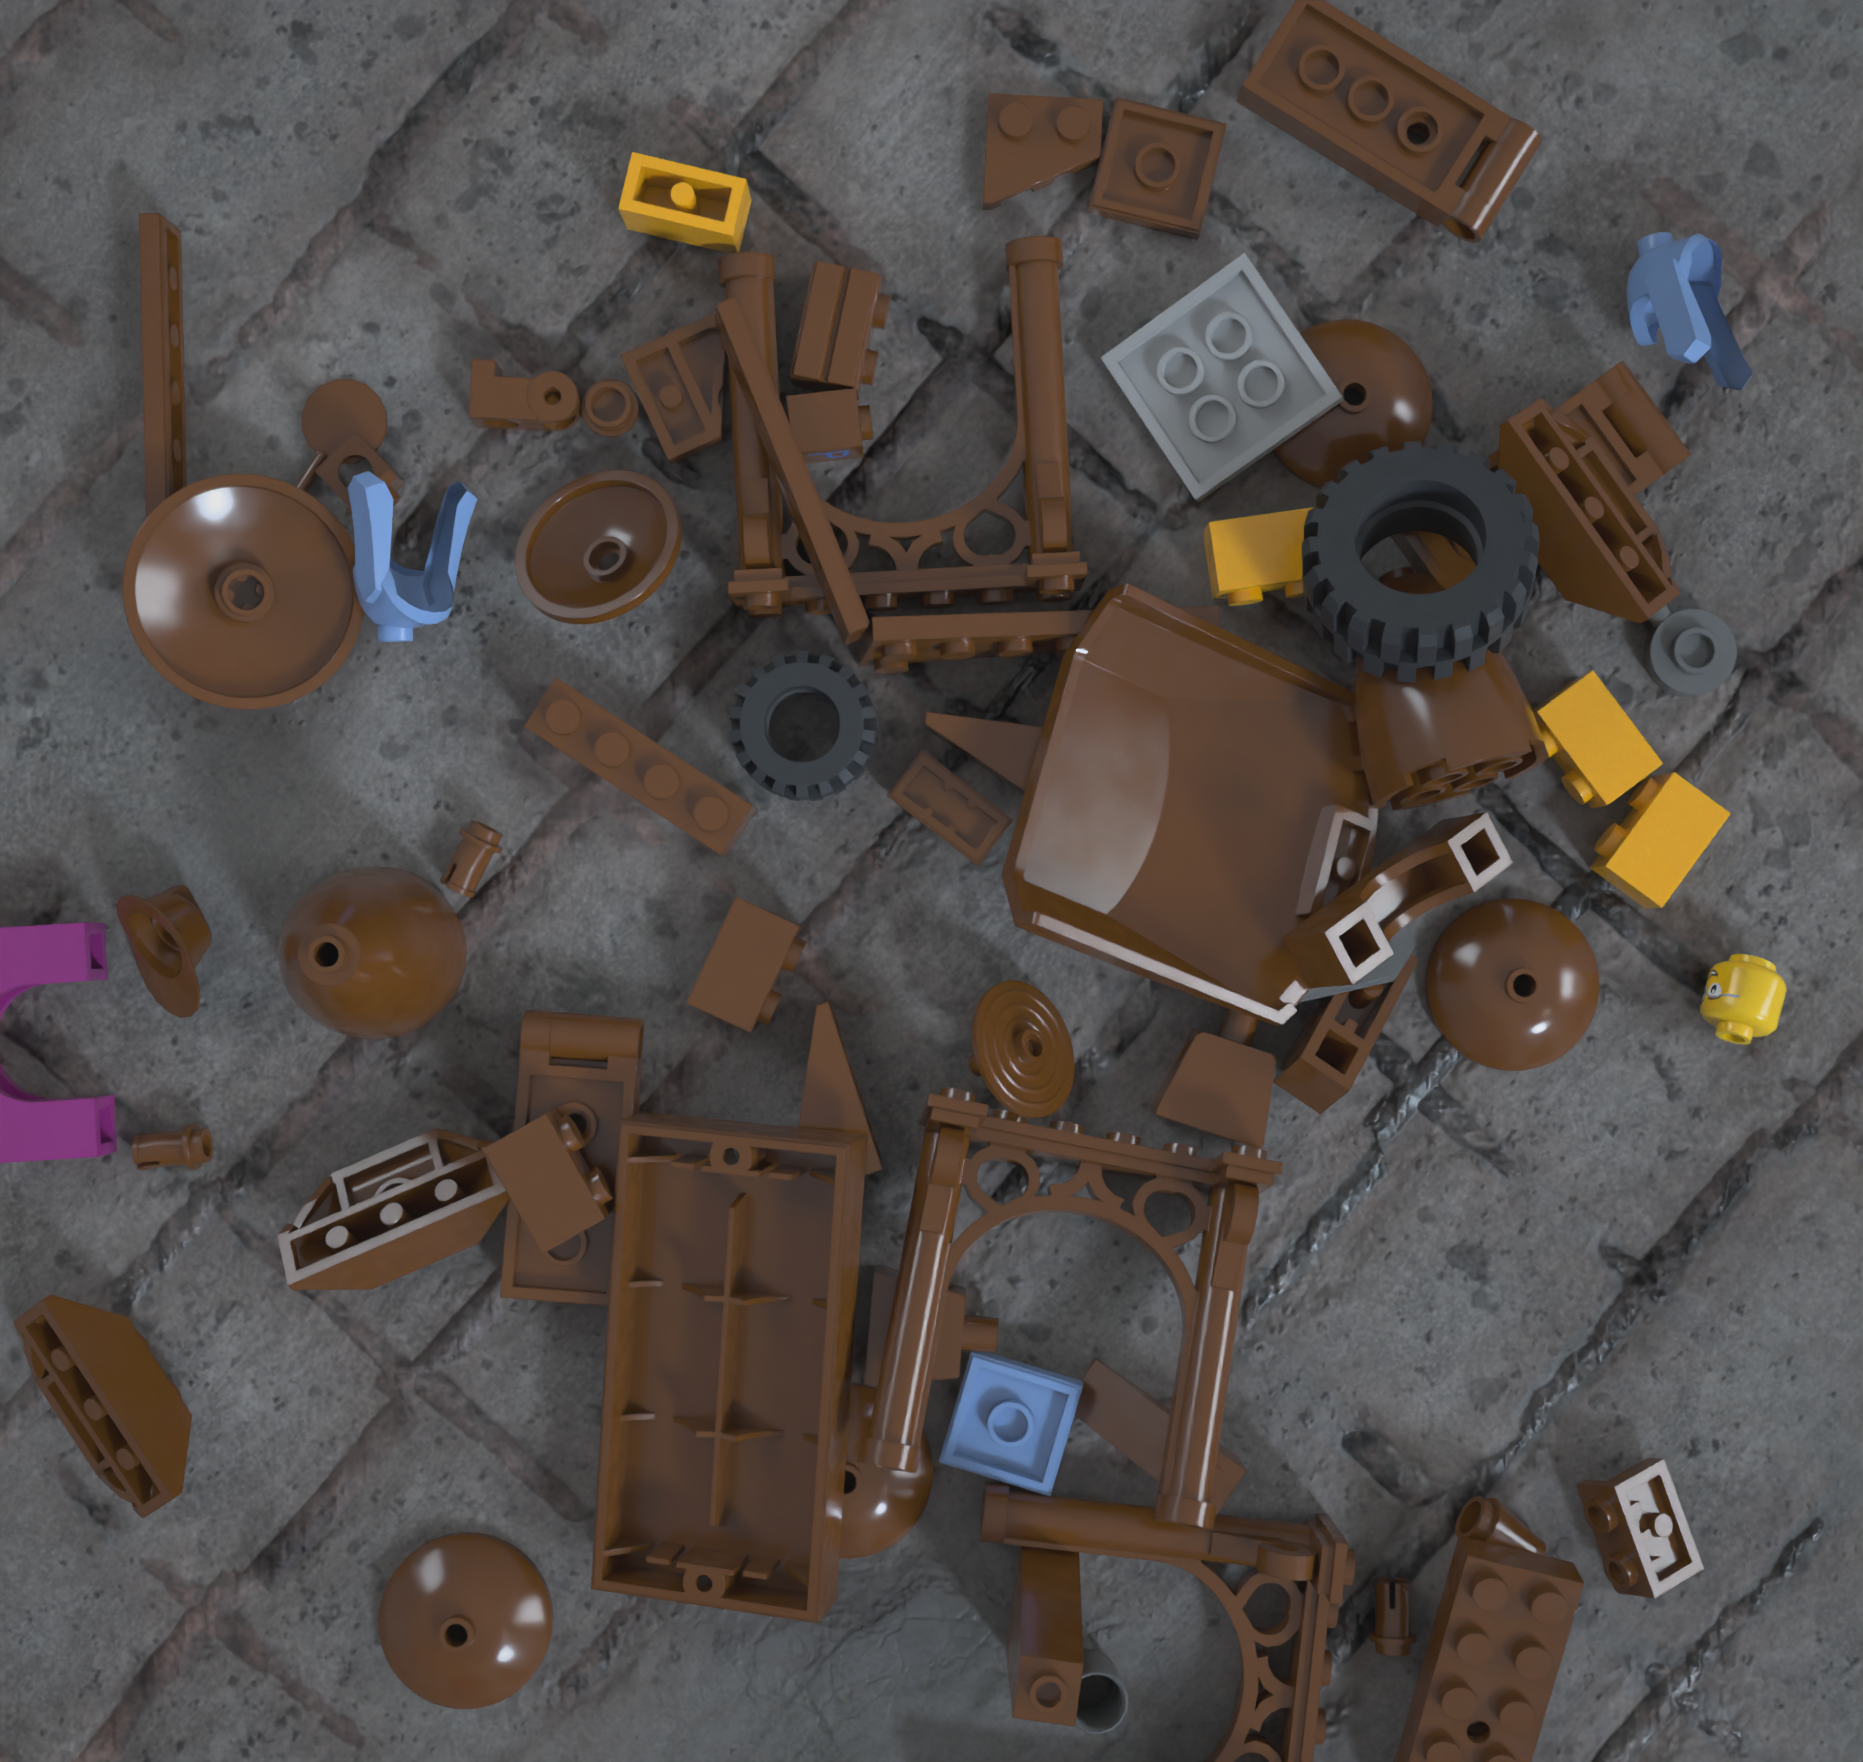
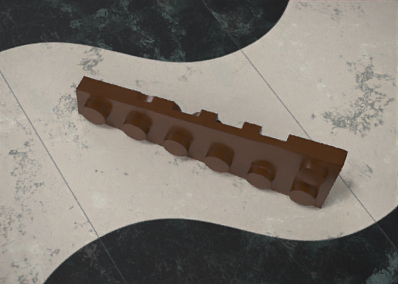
M1219 606L1178 607L1221 628ZM1094 610L872 617L864 638L860 639L857 643L858 667L874 666V673L890 675L907 672L909 670L908 663L991 657L1017 658L1047 653L1063 656Z

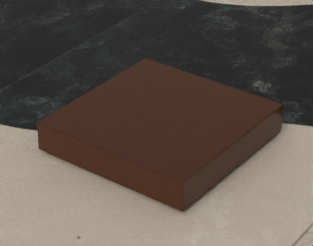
M1115 97L1087 213L1198 240L1227 124Z

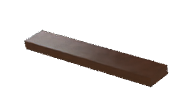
M139 213L146 518L166 498L187 486L181 231L160 213Z
M734 297L717 303L715 310L716 329L843 644L847 645L864 638L870 622L740 300Z

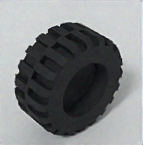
M1421 441L1403 442L1402 450L1389 452L1388 446L1368 452V462L1361 465L1357 460H1353L1338 470V484L1333 481L1325 483L1316 495V507L1308 511L1304 524V541L1302 542L1303 597L1306 610L1313 614L1314 628L1322 640L1329 641L1334 638V652L1346 662H1352L1356 657L1363 660V671L1374 676L1381 677L1384 670H1398L1397 681L1415 683L1417 668L1432 667L1433 678L1436 680L1451 677L1453 662L1462 660L1470 672L1485 664L1487 649L1492 654L1499 653L1511 641L1513 629L1521 627L1528 612L1530 597H1532L1540 541L1538 526L1532 522L1534 510L1526 495L1522 493L1515 495L1516 481L1505 470L1498 469L1493 473L1489 470L1490 459L1471 451L1468 457L1457 454L1456 445L1439 442L1437 449L1421 448ZM1425 531L1442 535L1456 542L1470 555L1476 568L1463 581L1446 590L1430 594H1409L1393 590L1378 582L1366 571L1360 561L1374 545L1387 537L1403 532Z

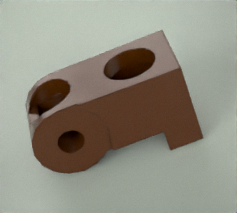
M472 359L469 418L477 428L562 431L574 426L581 417L582 398L573 381L565 374L549 371L543 372L534 379L503 377V372L495 360Z

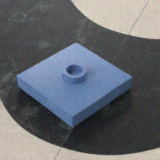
M971 1351L939 1462L1050 1496L1082 1392L1083 1381L993 1353Z

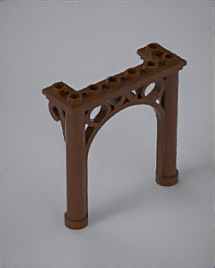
M1029 236L1014 239L1005 244L1006 270L1009 277L1016 402V437L1011 454L997 478L981 494L965 505L938 517L913 522H881L860 518L846 513L820 498L830 525L840 531L847 539V551L843 558L849 571L853 568L859 557L860 543L856 535L870 538L869 549L882 551L895 564V571L850 573L865 611L884 612L898 609V601L921 600V608L926 609L949 608L956 605L955 598L978 597L979 605H1005L1013 603L1014 594L1036 593L1037 602H1061L1070 600L1071 592L1081 590L1087 576V562H1080V551L1074 552L1058 276V270L1064 266L1062 240L1059 238ZM737 252L721 256L717 260L718 284L720 287L725 288V300L734 297L740 300L781 402L774 286L776 284L775 258L770 254L761 252ZM728 358L740 570H734V581L728 582V594L738 610H748V617L750 618L779 617L783 615L782 607L805 606V612L808 615L831 614L812 564L805 562L798 555L797 545L801 537L795 522L792 523L787 533L784 534L782 490ZM1022 465L1026 521L1021 518L1016 510L998 501L1014 482ZM983 513H987L1008 523L1013 529L1015 540L1012 547L1005 553L983 556L970 551L965 544L964 532ZM954 530L952 544L955 554L968 567L918 569L919 563L927 551L935 546L943 545L941 534ZM914 540L907 553L898 542ZM1024 549H1028V563L1013 564L1020 558ZM786 562H789L793 569L802 576H786Z
M942 1088L940 1095L929 1093L919 1119V1125L924 1126L923 1142L868 1438L861 1437L857 1462L896 1471L917 1473L921 1450L919 1446L947 1291L954 1269L970 1245L992 1228L1018 1217L1049 1212L1083 1215L1111 1224L1139 1241L1160 1262L1174 1285L1182 1314V1337L1153 1519L1213 1530L1217 1505L1211 1504L1248 1245L1256 1225L1259 1194L1273 1186V1179L1282 1174L1283 1162L1266 1159L1267 1151L1244 1145H1234L1231 1148V1152L1224 1151L1213 1160L1197 1157V1148L1183 1144L1165 1143L1163 1150L1140 1146V1137L1127 1133L1108 1132L1106 1139L1083 1135L1084 1127L1071 1122L1051 1121L1049 1128L1027 1124L1026 1117L1017 1115L1009 1110H993L992 1117L987 1116L988 1105L976 1103V1095L965 1090ZM969 1145L984 1148L979 1150L971 1159H967ZM1032 1158L1078 1166L1075 1175L1069 1181L1062 1184H1049L1047 1187L1048 1195L1034 1196L1040 1187V1172ZM988 1161H1000L1018 1166L1026 1178L1024 1193L1020 1197L1001 1206L980 1189L977 1182L979 1167ZM1102 1171L1150 1180L1143 1184L1133 1195L1129 1205L1130 1213L1120 1209L1124 1199L1114 1195L1106 1187L1102 1178ZM1086 1185L1092 1199L1074 1195ZM964 1187L968 1198L985 1215L974 1221L952 1243L961 1189ZM1198 1190L1209 1192L1207 1205ZM1154 1193H1165L1184 1199L1191 1210V1221L1186 1230L1162 1237L1145 1217L1144 1204L1148 1196ZM1201 1233L1202 1240L1194 1286L1184 1263L1173 1248L1192 1241Z
M985 1482L980 1519V1542L1168 1563L1193 1574L1218 1597L1228 1612L1237 1635L1240 1650L1241 1678L1238 1700L1229 1727L1219 1745L1205 1762H1235L1240 1756L1253 1752L1263 1755L1269 1762H1313L1314 1746L1323 1745L1326 1732L1325 1709L1319 1708L1321 1686L1328 1687L1330 1685L1332 1676V1653L1330 1650H1325L1327 1628L1336 1627L1339 1604H1342L1344 1585H1352L1355 1574L1354 1549L1348 1548L1344 1535L1340 1533L1328 1514L1317 1513L1316 1520L1305 1519V1524L1217 1514L1213 1530L1155 1520L1153 1519L1155 1507L1009 1491V1484ZM1205 1561L1255 1566V1568L1247 1571L1235 1588L1231 1589L1222 1576ZM1264 1583H1276L1287 1590L1285 1616L1278 1625L1272 1628H1261L1254 1625L1243 1609L1255 1589ZM1293 1636L1288 1679L1278 1676L1270 1669L1265 1649L1256 1651L1255 1642L1265 1647L1279 1646L1290 1640ZM1258 1679H1260L1263 1687L1267 1689L1259 1694ZM1280 1708H1285L1279 1756L1274 1744L1267 1738L1254 1733L1248 1734V1731L1252 1728L1260 1732L1263 1721L1270 1713Z

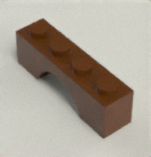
M558 678L554 679L524 725L531 732L722 856H728L758 810Z
M1487 812L1442 819L1283 936V939L1309 988L1353 985L1394 954L1389 941L1405 925L1443 903L1474 893L1513 862Z

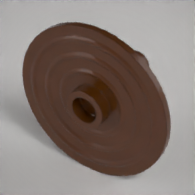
M1008 980L990 987L980 998L972 1020L974 1054L969 1058V1068L974 1075L983 1077L996 1099L1013 1113L1026 1118H1041L1050 1115L1065 1103L1074 1079V1053L1067 1027L1053 1003L1034 986L1022 981Z

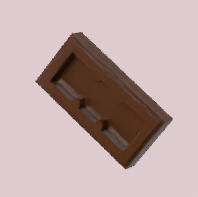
M923 750L919 752L887 794L888 798L977 866H979L1013 821L1012 818Z

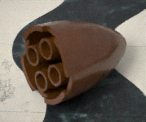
M1412 567L1394 569L1379 577L1381 584L1393 590L1409 594H1430L1446 590L1426 573H1414ZM1487 649L1485 664L1470 672L1462 660L1453 662L1451 677L1434 680L1432 667L1417 668L1415 683L1397 681L1398 670H1384L1381 677L1364 672L1363 660L1356 657V726L1362 764L1375 809L1386 806L1387 800H1390L1393 811H1399L1471 794V789L1497 780L1499 778L1497 772L1503 771L1505 779H1513L1532 770L1548 758V752L1532 708L1501 651L1492 654Z
M381 866L346 870L327 878L311 888L295 904L287 917L278 945V961L283 982L300 1009L312 1020L330 1030L349 1037L362 1039H384L406 1035L434 1019L452 1001L457 993L464 975L467 955L466 938L461 920L456 916L446 898L431 885V882L410 871Z

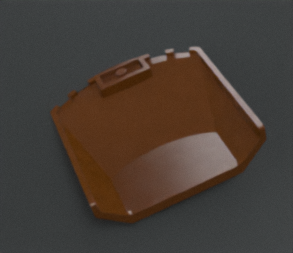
M1123 584L1108 590L1063 655L1005 860L1002 878L1014 925L1101 961L1272 1025L1284 1024L1297 1012L1295 1006L1312 988H1309L1283 936L1371 872L1376 845L1378 808L1375 809L1371 805V796L1362 764L1356 726L1355 693L1131 584Z

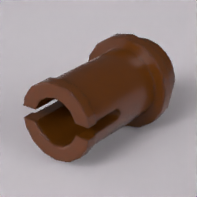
M471 820L468 828L461 827L459 834L463 838L448 868L439 880L447 888L471 898L474 897L475 890L493 854H499L503 850V847L499 844L503 834L476 820Z
M194 1123L187 1124L183 1130L150 1134L137 1133L132 1141L133 1162L137 1164V1169L140 1171L149 1168L186 1165L188 1169L196 1170L201 1167L202 1163L210 1162L213 1156V1140L209 1129L199 1128Z
M1390 1577L1376 1578L1373 1580V1586L1375 1587V1631L1369 1633V1639L1375 1642V1652L1387 1656L1410 1655L1411 1644L1417 1642V1635L1411 1632L1410 1589L1412 1588V1582L1408 1579L1395 1578V1602L1392 1603L1390 1602Z

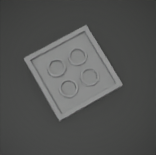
M1245 253L1100 357L1198 502L1344 400Z

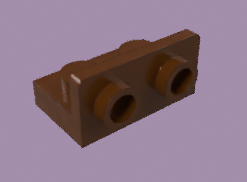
M1646 1458L1608 1481L1587 1479L1577 1485L1584 1506V1516L1593 1530L1604 1561V1571L1617 1593L1657 1598L1704 1569L1663 1458Z

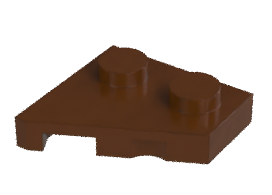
M989 93L982 210L995 209L1001 206V201L1029 189L1034 192L1054 183L1061 175L1066 173L1076 174L1099 164L1103 99Z
M715 313L620 355L670 465L723 441L726 351L715 326Z

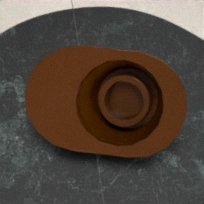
M176 885L147 899L132 894L123 895L116 904L117 916L129 938L138 969L147 989L155 1000L169 1013L179 1018L193 1016L199 1009L201 998L194 968L210 948L212 933L192 893L186 886Z

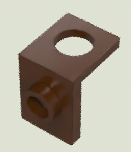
M358 433L351 435L315 470L323 481L348 506L346 510L351 515L352 509L348 488L342 483L339 476L340 466L348 457L361 456L370 462L373 474L385 482L394 499L393 507L402 498L397 491L406 484Z

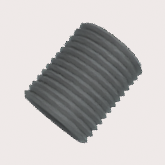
M1083 1649L1084 1665L1082 1679L1090 1675H1104L1112 1679L1114 1683L1109 1697L1101 1704L1093 1707H1081L1078 1705L1075 1727L1088 1734H1103L1113 1730L1122 1722L1128 1710L1129 1697L1119 1671L1108 1655L1098 1650Z

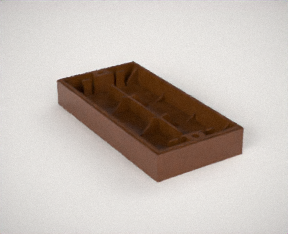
M644 1111L619 1120L591 1589L819 1623L837 1601L867 1147L866 1134ZM734 1149L738 1151L739 1159L736 1157Z

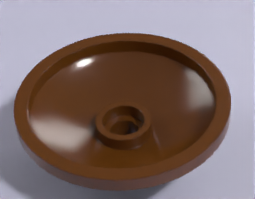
M1352 319L1323 322L1300 333L1342 397L1344 398L1343 392L1345 389H1357L1362 395V404L1352 406L1344 399L1341 403L1272 450L1279 462L1289 472L1300 480L1322 489L1325 483L1329 481L1338 484V470L1351 461L1357 460L1361 465L1368 462V452L1384 446H1388L1389 452L1402 450L1403 442L1421 441L1422 447L1431 424L1433 408L1432 391L1427 373L1421 361L1407 343L1379 325Z
M608 470L578 478L550 495L536 509L526 523L519 538L515 555V571L520 588L536 609L549 618L568 624H593L621 616L648 599L671 572L678 557L682 541V523L679 512L666 490L656 481L645 475L625 470Z
M1526 899L1492 900L1474 906L1460 914L1438 937L1426 967V1001L1430 1015L1440 1034L1464 1057L1480 1065L1498 1070L1523 1071L1549 1064L1566 1054L1579 1042L1587 1031L1594 1017L1599 998L1598 966L1585 936L1571 920L1559 911L1542 903ZM1524 974L1530 980L1531 987L1526 995L1520 997L1513 989V982L1517 976Z
M851 1383L845 1471L854 1474L856 1483L851 1488L844 1489L839 1559L870 1556L891 1547L901 1540L921 1517L927 1505L933 1481L932 1453L923 1429L919 1446L921 1450L917 1473L896 1471L857 1462L861 1437L868 1438L877 1390L875 1387L859 1383Z
M477 1532L452 1533L432 1539L421 1545L406 1557L388 1581L380 1603L378 1619L379 1637L384 1655L391 1669L413 1693L433 1704L443 1707L477 1709L496 1704L512 1696L536 1673L548 1651L552 1637L553 1604L542 1574L520 1549L503 1539ZM452 1624L462 1625L467 1630L468 1638L461 1641L454 1639L449 1633V1626Z

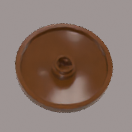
M226 474L205 478L176 491L166 498L149 514L135 534L126 556L122 577V600L128 627L135 643L151 666L176 688L194 698L213 705L233 709L255 710L287 704L309 694L325 683L340 668L354 647L364 617V611L360 606L353 579L355 546L338 519L322 503L298 487L281 480L255 474Z

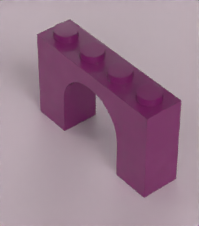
M84 922L0 928V1020L7 1007L16 997L35 986L50 983L108 980L105 923ZM0 1062V1163L90 1158L117 1152L114 1094L63 1098L37 1096L19 1087L8 1076Z

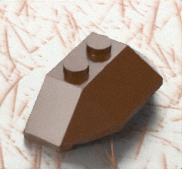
M1542 398L1500 425L1498 469L1505 470L1516 481L1515 495L1522 493L1527 496L1534 510L1532 522L1538 526L1539 531L1538 562L1546 576L1553 582L1565 600L1641 624L1680 594L1677 582L1671 578L1670 560L1661 532L1592 435L1568 417L1553 412L1552 405Z
M435 1128L331 1173L303 1205L292 1224L288 1223L277 1235L287 1286L292 1290H372L480 1243L510 1199L483 1151L484 1148L494 1142L487 1140L479 1141L466 1135Z
M51 1294L13 1321L17 1334L23 1338L24 1353L36 1384L98 1478L120 1498L130 1502L133 1510L141 1518H145L182 1494L192 1414L183 1402L179 1389L170 1382L152 1355L148 1342L137 1332L129 1318Z

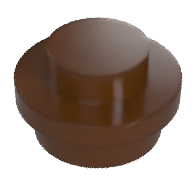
M604 379L594 383L585 392L581 411L584 421L593 432L603 437L615 438L628 433L635 426L639 417L640 406L638 398L630 386L620 380Z

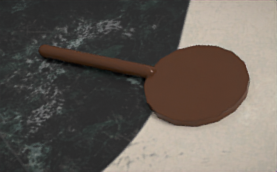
M352 379L332 380L319 386L307 399L302 412V432L309 447L316 452V455L295 487L306 492L317 475L315 472L316 468L354 433H358L375 451L382 445L387 432V412L381 398L366 384ZM351 456L345 459L342 464H356L366 458Z

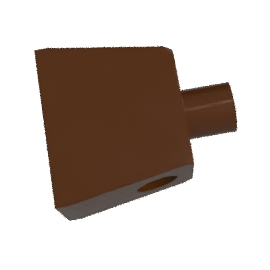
M1226 1008L1218 1036L1193 1028L1159 1089L1150 1111L1155 1115L1262 1149L1265 1140L1276 1055L1251 1047L1259 1019Z
M875 1265L864 1385L878 1384L899 1271L898 1269L882 1265ZM949 1283L931 1381L959 1377L961 1350L996 1353L999 1318L965 1315L966 1288Z

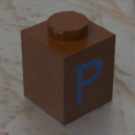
M856 388L787 396L789 424L805 464L864 458L862 441L873 440L870 404L858 406Z

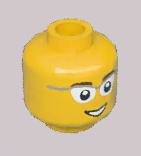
M1747 954L1731 955L1728 961L1719 962L1711 968L1701 1001L1700 1012L1704 1020L1716 1028L1715 1035L1718 1038L1735 1044H1750L1752 1037L1768 1036L1776 1030L1786 995L1785 981L1776 973V966L1768 960Z

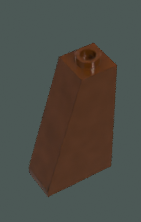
M1020 1546L1006 1642V1660L1013 1718L1075 1727L1084 1665L1079 1552Z

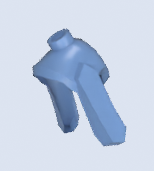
M1659 232L1643 237L1637 243L1639 258L1629 272L1626 288L1630 324L1637 343L1641 346L1657 344L1656 334L1660 326L1668 356L1681 362L1696 363L1704 355L1718 386L1742 391L1753 375V372L1735 339L1718 300L1722 283V255L1720 247L1715 241L1700 233L1673 241L1672 234L1668 232Z
M367 471L353 476L348 487L355 540V565L353 568L355 590L364 613L377 625L378 642L413 641V628L437 624L447 619L451 612L462 547L477 498L460 481L450 485L444 495L438 513L425 570L419 571L403 568L390 557L394 499L385 482Z

